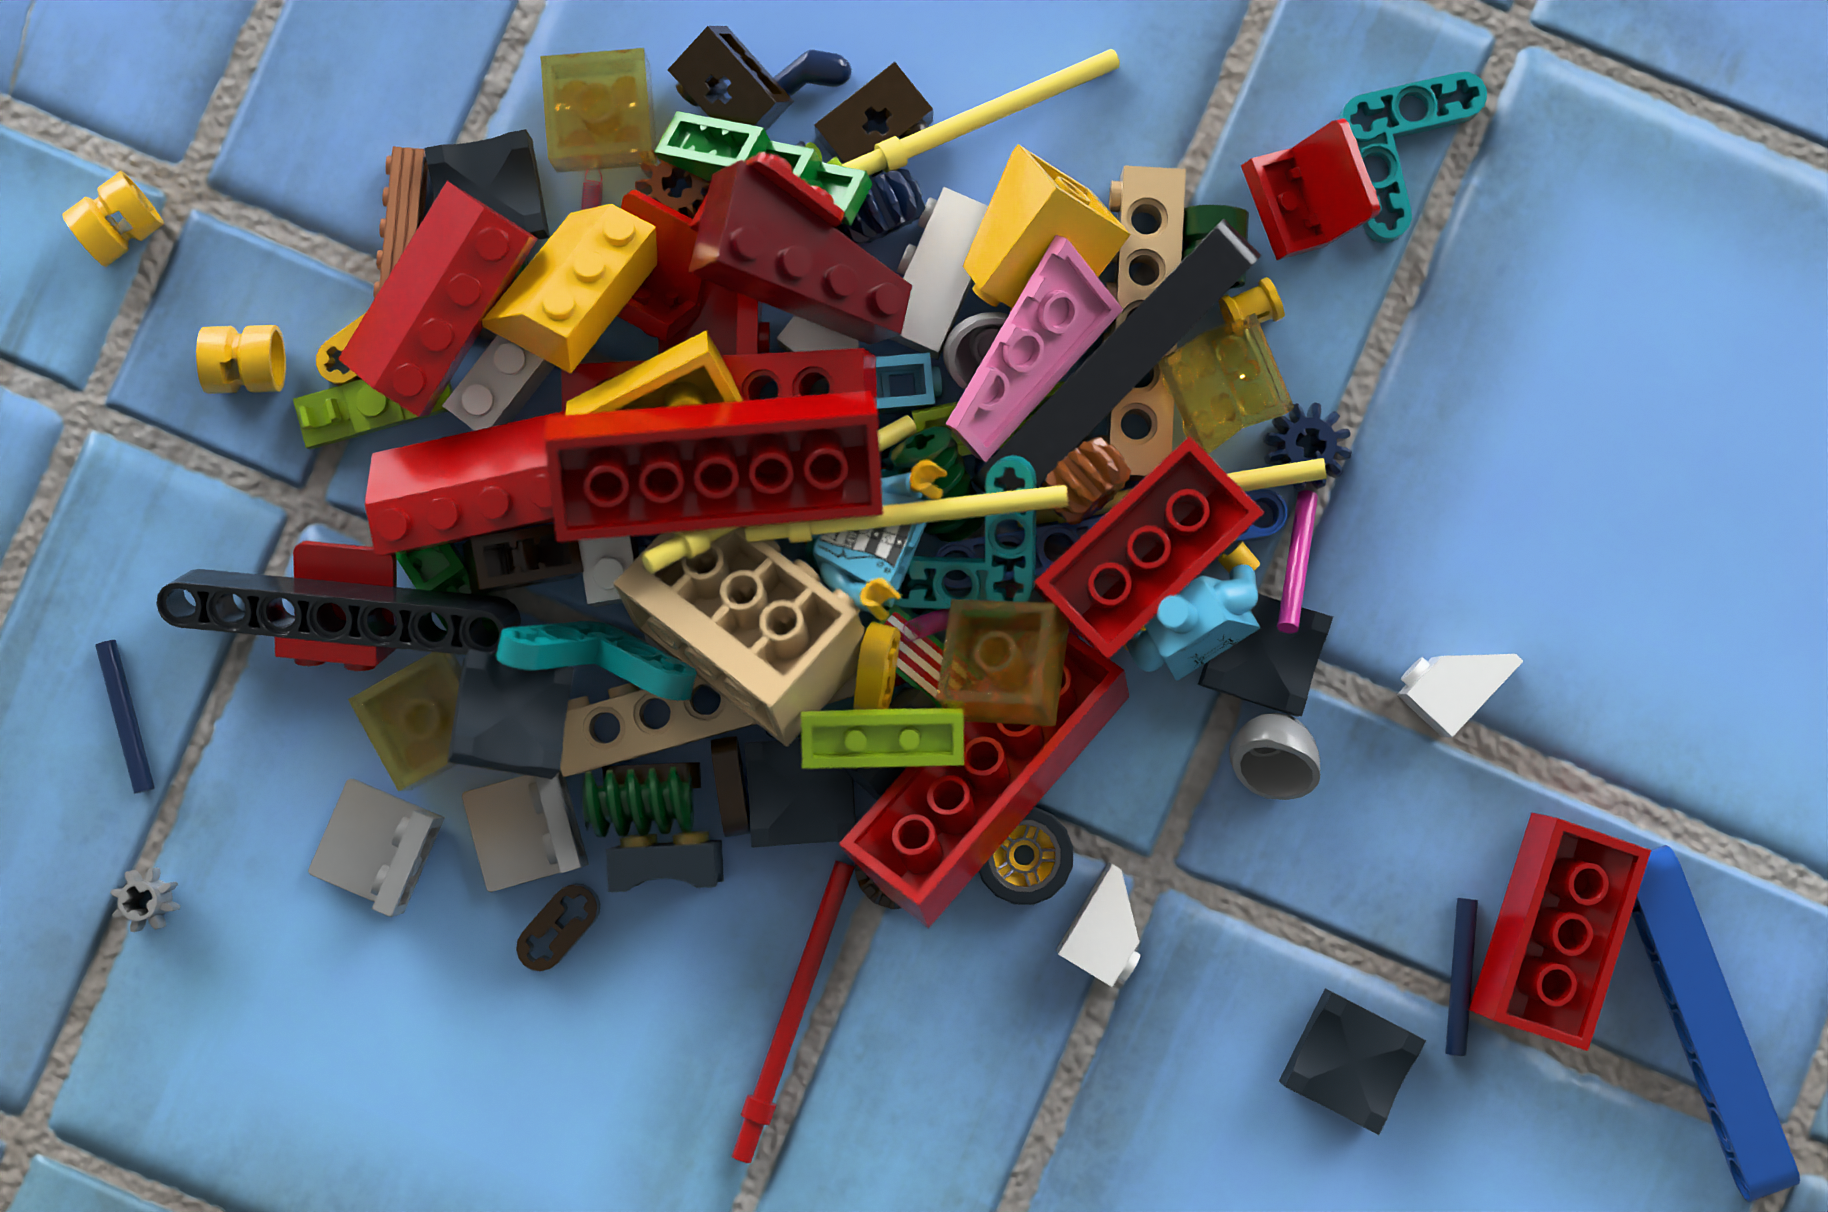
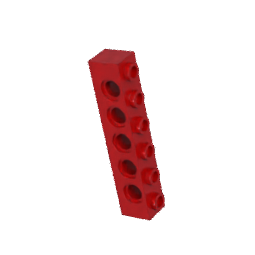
M865 348L721 356L734 379L743 401L760 400L761 389L772 381H775L778 386L777 398L810 396L812 385L816 381L826 378L829 383L828 394L872 391L877 409L876 355ZM647 360L578 364L571 374L561 369L562 411L566 410L567 401Z

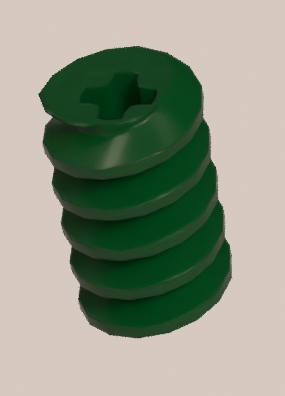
M945 426L926 428L898 444L892 451L891 460L897 467H900L898 475L911 472L916 464L924 460H930L945 470L947 476L938 477L932 483L943 491L941 499L977 495V492L972 487L971 477L965 470V462L958 453V445L952 437L950 428ZM923 495L922 497L919 498V499H922V500H924V501H929V500H930V499L927 498L925 495ZM985 516L927 522L923 532L931 535L937 534V537L945 542L961 541L971 536L981 527Z
M670 767L666 782L661 783L655 768H649L645 783L639 784L634 769H628L624 784L618 785L613 771L607 770L602 786H597L592 772L586 771L583 779L582 794L586 831L589 830L591 823L596 836L605 838L612 822L618 836L625 837L630 831L632 821H634L639 835L645 836L649 834L653 820H655L660 833L664 835L670 833L674 819H676L681 832L690 833L694 824V793L691 771L687 781L682 782L676 767Z

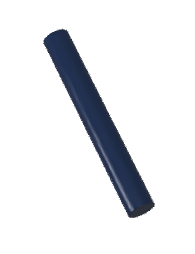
M108 640L97 643L95 647L133 792L137 794L155 789L116 640Z
M1457 898L1445 1048V1054L1466 1056L1478 908L1477 899Z

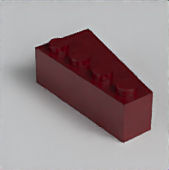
M740 159L712 174L688 271L689 274L868 345L901 335L912 285L743 160Z

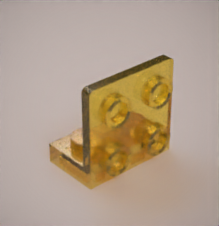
M1255 313L1205 330L1159 361L1163 384L1166 390L1173 396L1182 418L1183 431L1186 437L1190 435L1207 454L1211 453L1241 429L1285 415L1294 409L1290 395Z

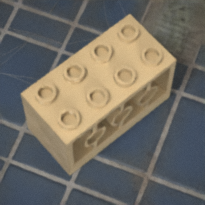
M745 526L739 527L710 543L711 548L692 559L684 556L652 574L645 568L640 555L613 583L634 626L671 656L695 668L700 679L786 747L801 732V711H820L858 669L860 648L866 632L858 615L860 609L857 608L854 600L842 590L836 589L832 593L819 583V576L808 564L800 559H796L792 563L780 554L781 549L774 540L747 542ZM675 532L661 533L643 553L674 538Z

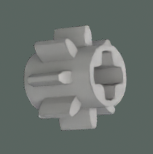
M149 868L144 880L138 871L125 872V879L128 884L123 888L113 889L110 894L118 898L119 909L112 914L113 917L125 916L127 919L132 920L130 924L131 932L142 931L147 919L155 930L164 928L166 922L162 915L168 911L180 909V905L172 901V890L178 886V883H165L159 880L160 868ZM144 891H150L153 899L147 902V908L142 909L138 900L145 896Z

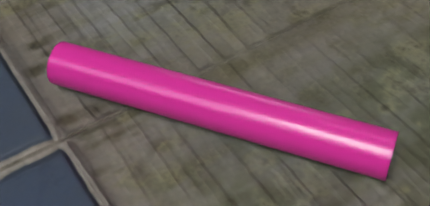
M1302 490L1297 494L1277 628L1284 633H1295L1299 628L1318 495L1310 490Z

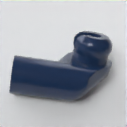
M808 50L773 78L791 97L807 83L828 87L843 85L850 79L852 72L850 63L843 56L836 53Z

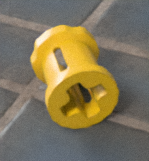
M1268 277L1259 280L1258 286L1233 297L1225 294L1218 300L1224 322L1235 339L1245 336V330L1270 319L1276 322L1285 317L1282 301L1274 284Z

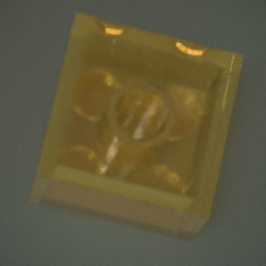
M644 48L540 56L548 160L557 173L586 171L588 169L641 166L643 161L658 165V158L654 153L657 142L651 65Z
M952 599L936 700L943 709L963 708V721L1055 726L1069 625L1054 603Z
M431 652L348 699L398 791L413 790L457 765L456 763L447 762L462 667L454 654Z

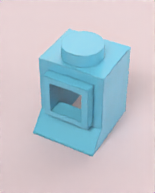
M930 352L876 357L878 415L911 412L912 410L933 407L935 405V397L942 396L939 366H931ZM913 375L915 395L891 397L889 376Z

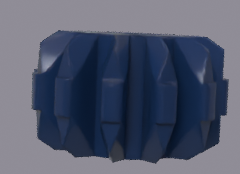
M891 170L871 179L873 184L851 226L840 223L851 241L858 245L871 243L912 224L913 221L920 218L926 207L922 199L921 189L917 181L913 180L909 170Z
M1314 402L1310 405L1307 417L1298 403L1293 404L1289 407L1290 420L1280 414H1277L1272 419L1274 427L1280 433H1266L1263 437L1264 443L1269 446L1278 447V450L1272 451L1264 457L1265 463L1273 464L1281 461L1282 464H1290L1324 458L1326 474L1336 479L1342 475L1343 470L1334 459L1348 460L1352 454L1351 450L1338 446L1337 442L1350 437V430L1341 429L1334 432L1331 426L1338 421L1340 415L1333 411L1324 420H1321L1322 409L1320 403ZM1306 435L1311 436V445L1318 447V451L1308 458L1303 457L1304 448L1296 445V442H1299ZM1326 479L1311 481L1316 489H1320L1326 485ZM1307 482L1293 484L1294 489H1303Z

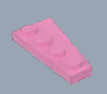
M1055 235L946 422V425L976 458L984 462L989 460L1123 311V308L1067 238Z

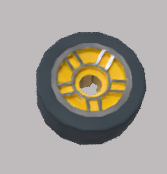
M1034 807L978 871L982 882L996 897L1012 904L1034 905L1053 897L1066 884L1073 868V845L1067 829L1054 815ZM1027 845L1032 848L1034 859L1031 863L1018 864L1015 861L1014 852L1018 846Z

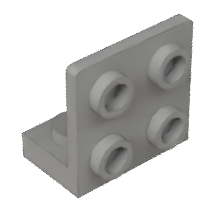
M561 768L553 779L524 775L466 791L462 794L463 804L487 891L501 890L589 865L566 778L563 777Z
M349 779L345 783L308 872L314 877L373 901L372 909L389 917L405 912L445 817L358 780Z

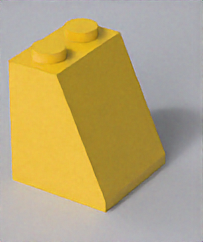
M1018 144L1010 155L962 267L975 282L972 290L978 297L993 307H997L1002 302L1011 307L1009 310L1011 313L1055 235L1067 238L1096 276L1099 277L1131 234L1090 189Z

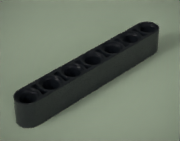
M1223 219L977 472L971 481L986 494V478L991 467L1001 458L1014 455L1030 462L1035 470L1037 488L1047 477V474L1056 468L1058 462L1068 456L1070 451L1106 417L1261 257V254ZM1008 467L1007 472L1002 477H997L998 484L1006 485L1008 492L1016 491L1020 485L1025 484V479L1016 477L1015 468Z
M206 569L190 570L162 587L156 601L158 612L163 620L179 628L466 655L469 649L493 655L497 653L502 630L510 627H520L521 625L520 612L515 604L499 596ZM184 590L193 596L196 606L187 601ZM233 594L242 599L246 611L237 607ZM282 599H286L293 605L296 616L291 615L285 610ZM332 603L337 604L343 609L346 621L339 619L335 615ZM382 608L388 609L394 614L397 626L391 625L385 620L382 615ZM432 612L441 615L445 619L448 631L442 630L435 625L432 619ZM482 617L489 618L496 623L499 635H493L485 629Z

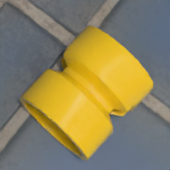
M122 170L97 188L98 198L92 199L85 196L62 214L64 221L75 237L94 259L104 267H107L129 251L130 239L142 241L164 225L163 219L149 199ZM119 211L123 219L117 223L110 214Z
M277 325L246 326L241 334L233 326L201 328L197 337L196 364L203 391L207 394L237 393L241 386L244 385L251 393L280 392L283 389L286 375L285 345L280 328Z

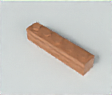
M394 146L392 147V156H387L385 170L386 174L390 175L389 187H384L382 195L383 206H387L386 219H381L379 227L380 237L384 238L383 250H378L376 264L377 269H381L380 282L376 281L374 284V299L424 219L429 172L425 149Z

